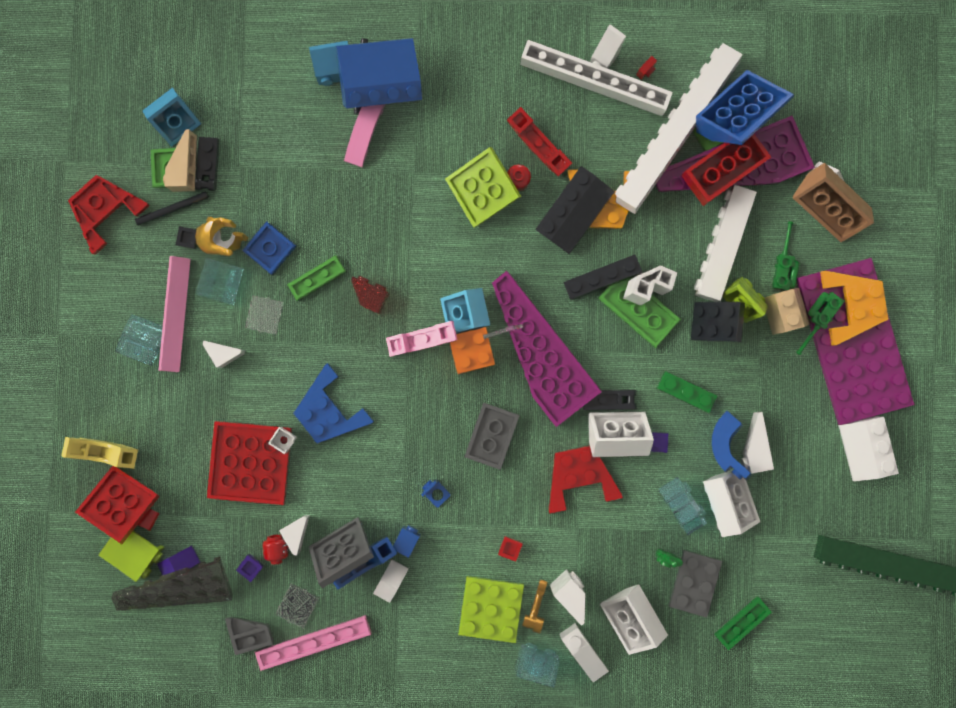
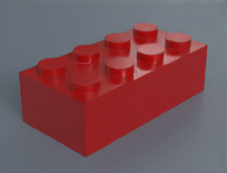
M753 134L742 145L723 143L685 170L681 176L700 203L705 206L768 161L771 156L756 135Z

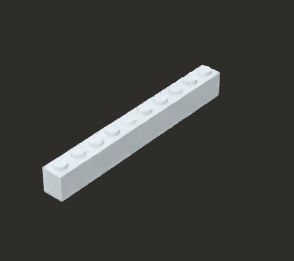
M722 43L719 49H714L710 56L711 61L709 64L705 63L703 65L699 78H694L689 86L690 91L688 94L684 93L679 100V107L671 111L668 123H663L658 131L659 136L656 140L652 139L647 147L649 150L645 155L642 154L636 163L638 166L635 170H630L624 186L620 185L615 193L617 195L616 203L636 214L696 127V115L716 98L739 65L742 57L741 53Z

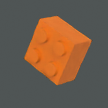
M486 327L456 334L457 340L450 342L457 374L495 365Z

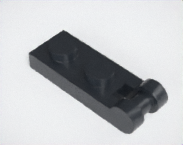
M199 137L195 190H202L203 188H208L210 191L216 190L219 155L218 138ZM204 176H209V180L204 181Z
M602 390L600 394L583 406V410L637 409L634 399L636 390ZM622 396H627V403L622 404Z

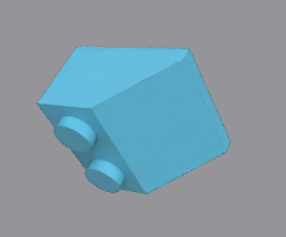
M482 288L464 290L440 298L445 323L454 321L456 334L490 326Z

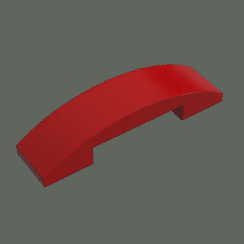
M522 107L507 119V122L521 140L554 174L559 176L572 164L560 149L558 150L533 123V119Z

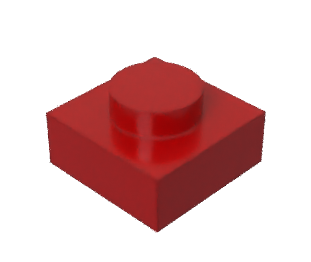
M651 56L641 66L636 76L641 80L645 76L650 77L656 70L654 66L657 60Z
M504 536L498 555L516 562L523 543Z

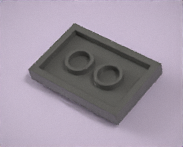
M483 403L464 457L501 470L520 415Z
M683 550L681 557L683 565L678 568L668 606L707 617L722 561Z

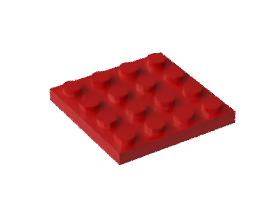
M214 421L207 498L285 505L290 449L286 454H283L268 444L279 427ZM283 427L284 429L292 433V428ZM283 436L280 441L282 444H286L288 439Z

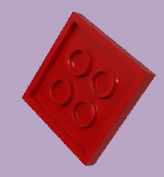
M112 466L75 513L122 545L160 496L119 468Z

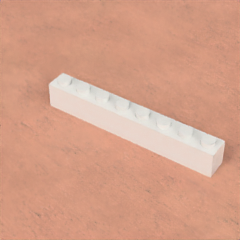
M530 40L527 41L521 57L520 65L660 116H663L673 93Z

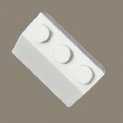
M645 412L589 413V444L593 457L650 455L654 439Z
M875 416L838 425L853 481L878 479L899 474L884 417Z
M733 470L715 475L703 481L705 492L711 504V510L715 515L717 527L722 537L742 534L760 522L747 481L744 478L738 479L732 473Z
M566 569L550 584L555 598L582 626L585 619V592L582 588L585 586L574 571L570 573Z
M639 584L626 588L600 603L628 655L657 648L668 636Z

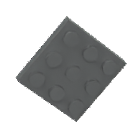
M359 517L309 546L318 584L322 588L374 557Z

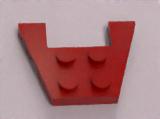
M95 175L68 200L75 218L83 231L82 234L90 247L89 250L93 255H96L108 244L95 228L124 203L138 217L150 206L147 202L98 175Z
M590 445L555 453L549 514L566 510L563 490L601 482L606 502L623 498L601 458L592 456Z

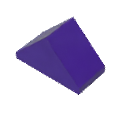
M190 546L158 563L157 566L165 581L199 564L200 560L194 548Z

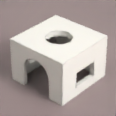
M279 427L268 444L286 454L297 437L283 427ZM281 437H287L288 441L286 444L281 443Z

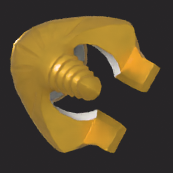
M208 217L207 222L197 228L195 236L196 243L203 252L231 256L233 254L232 251L241 247V241L248 240L244 233L233 232L228 241H222L221 228H236V224L232 220L222 217L216 219Z

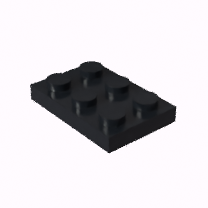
M694 302L691 340L741 342L745 303Z

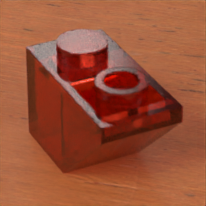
M358 276V278L352 277L351 281L360 305L380 315L389 296V293L386 292V287L377 283L375 286L368 284L369 280L362 276Z

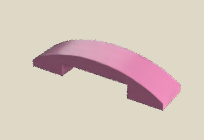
M385 104L361 107L347 147L345 162L363 167L369 151L368 147Z
M449 321L414 332L388 337L386 341L389 355L396 356L456 341L457 335L454 321Z

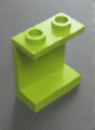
M132 531L122 545L113 538H110L99 553V556L137 582L141 579L145 580L152 571L150 569L152 564H156L163 556L161 552L164 546L156 547L138 533Z

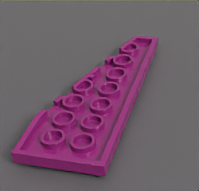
M793 116L760 128L754 133L771 158L734 185L778 184L815 168ZM719 146L667 167L656 183L658 192L691 190L681 175L685 170Z
M506 271L494 280L492 285L501 305L513 344L531 389L532 397L557 427L600 394L602 390L511 274Z

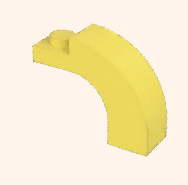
M65 437L62 457L92 460L115 467L134 469L138 449L94 439Z

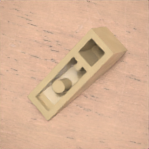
M189 129L184 131L165 168L163 182L165 187L172 192L195 191L197 135Z

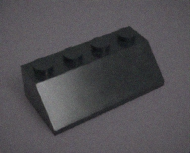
M581 166L535 230L570 255L615 191Z

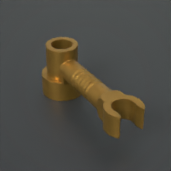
M544 580L539 582L530 615H525L522 625L533 629V632L539 634L544 623V618L537 616L547 586V581Z

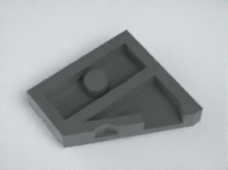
M233 617L225 619L235 655L274 643L269 624Z

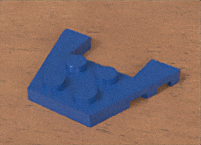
M328 363L323 367L293 413L316 443L374 422L364 408L347 420L330 399L324 388L339 376Z

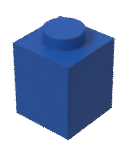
M410 525L407 527L403 526L393 545L395 551L409 558L421 535L417 533L418 529Z

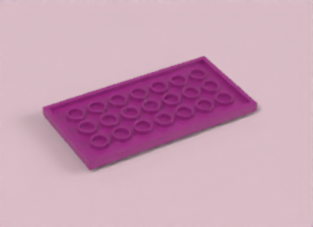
M872 258L825 270L878 280ZM820 272L797 278L798 288L800 289L808 315L811 332L815 324L810 321L811 317L808 311L821 293L826 292L829 294L833 292L844 300L840 309L833 316L832 322L828 323V327L826 329L820 328L813 336L838 425L914 405L889 316L888 320L838 345L831 346L829 329L848 326L843 287L823 289ZM826 303L822 305L818 312H821Z

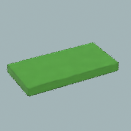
M633 277L607 287L598 299L654 348H657L681 320L654 295H651L650 301L642 305L623 299L628 281L633 279Z

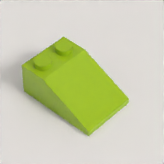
M741 277L724 290L722 297L727 302L745 303L743 321L746 323L763 317L766 314L768 305L765 303V298L760 293H756L752 288V283L748 279Z

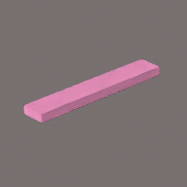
M170 256L158 371L180 372L191 260L189 258Z
M364 615L257 650L255 655L260 671L369 636L372 632L367 617Z

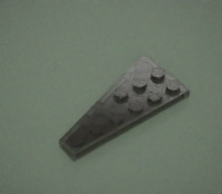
M219 556L214 558L213 562L206 563L204 561L198 563V567L192 569L186 567L160 576L159 580H148L144 582V585L138 587L130 586L115 591L111 599L117 611L232 601L233 593L221 557Z

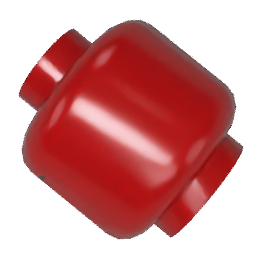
M513 165L507 171L518 191H523L530 184L531 174L524 165Z
M270 535L263 542L264 559L271 561V564H281L288 557V545L282 535Z

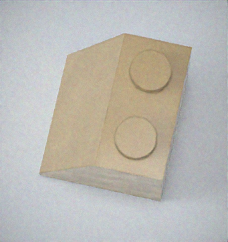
M799 288L765 297V303L768 305L766 314L772 335L810 325Z

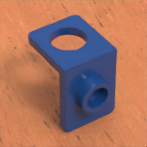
M437 479L433 482L429 480L422 487L424 491L421 495H425L437 508L450 497V493ZM435 489H440L443 492L441 500H435L432 497V492Z

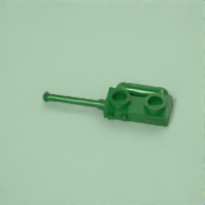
M792 221L787 223L788 229L784 251L776 257L777 264L775 263L773 289L787 291L790 288L796 287L800 263L795 260L794 256H788L787 252L793 225ZM789 268H791L790 277L788 279Z
M826 292L821 293L808 311L811 317L810 321L815 326L800 349L796 351L798 355L802 354V351L817 330L828 327V323L832 322L833 316L842 306L844 300L833 292L829 294ZM826 303L821 312H818L822 305Z
M659 548L656 551V561L660 562L659 564L669 568L671 566L675 568L683 565V561L678 556Z

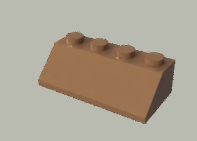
M826 163L809 172L793 195V199L840 242L845 241L874 223L872 208Z

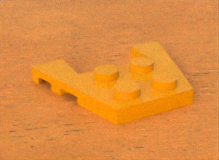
M567 170V176L570 181L578 170ZM624 171L623 186L627 182L626 177L630 171ZM614 193L589 228L622 229L629 210L616 203L617 195Z
M830 271L820 272L823 289L843 287L848 326L829 329L831 346L838 345L888 320L883 281Z

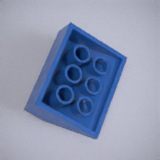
M413 38L336 46L342 101L345 108L422 100L421 80Z
M746 70L696 115V132L711 141L742 145L794 97V94Z

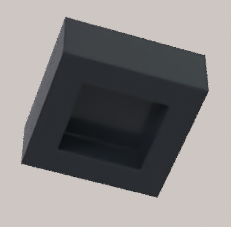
M179 226L175 245L196 249L195 236L197 229Z

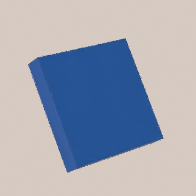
M266 221L242 251L273 275L297 246Z

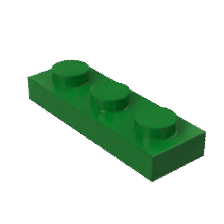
M664 371L656 388L707 413H710L717 398V395Z
M757 596L714 635L729 651L772 612Z

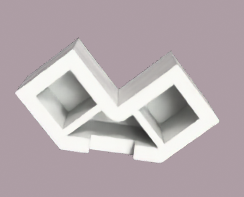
M660 265L628 281L623 299L642 305L650 301L652 292L664 295L672 291L677 272Z

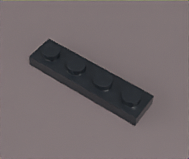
M632 255L564 282L570 301L640 275L642 270L636 255Z

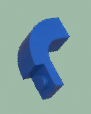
M726 411L718 420L713 430V454L720 467L726 473L733 468L732 473L738 479L744 478L747 481L752 474L732 456L730 451L731 440L743 425Z
M388 537L370 545L374 556L372 559L333 582L337 590L397 554Z

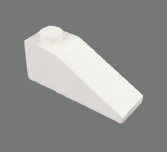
M609 25L590 62L609 69L619 55L626 36L612 25Z
M763 412L753 413L742 453V466L751 474L774 469Z
M576 623L560 633L562 641L592 682H595L609 672Z

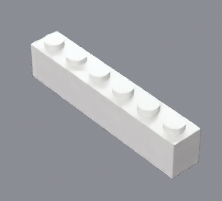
M738 185L727 189L724 200H726L725 206L721 207L718 218H720L719 224L715 225L712 236H714L713 242L709 243L706 254H708L707 260L703 261L700 272H702L701 278L697 279L694 290H696L695 296L713 302L721 301L757 192Z

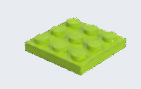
M489 147L445 178L473 228L478 227L521 197L492 147Z
M466 576L458 635L516 643L524 584Z

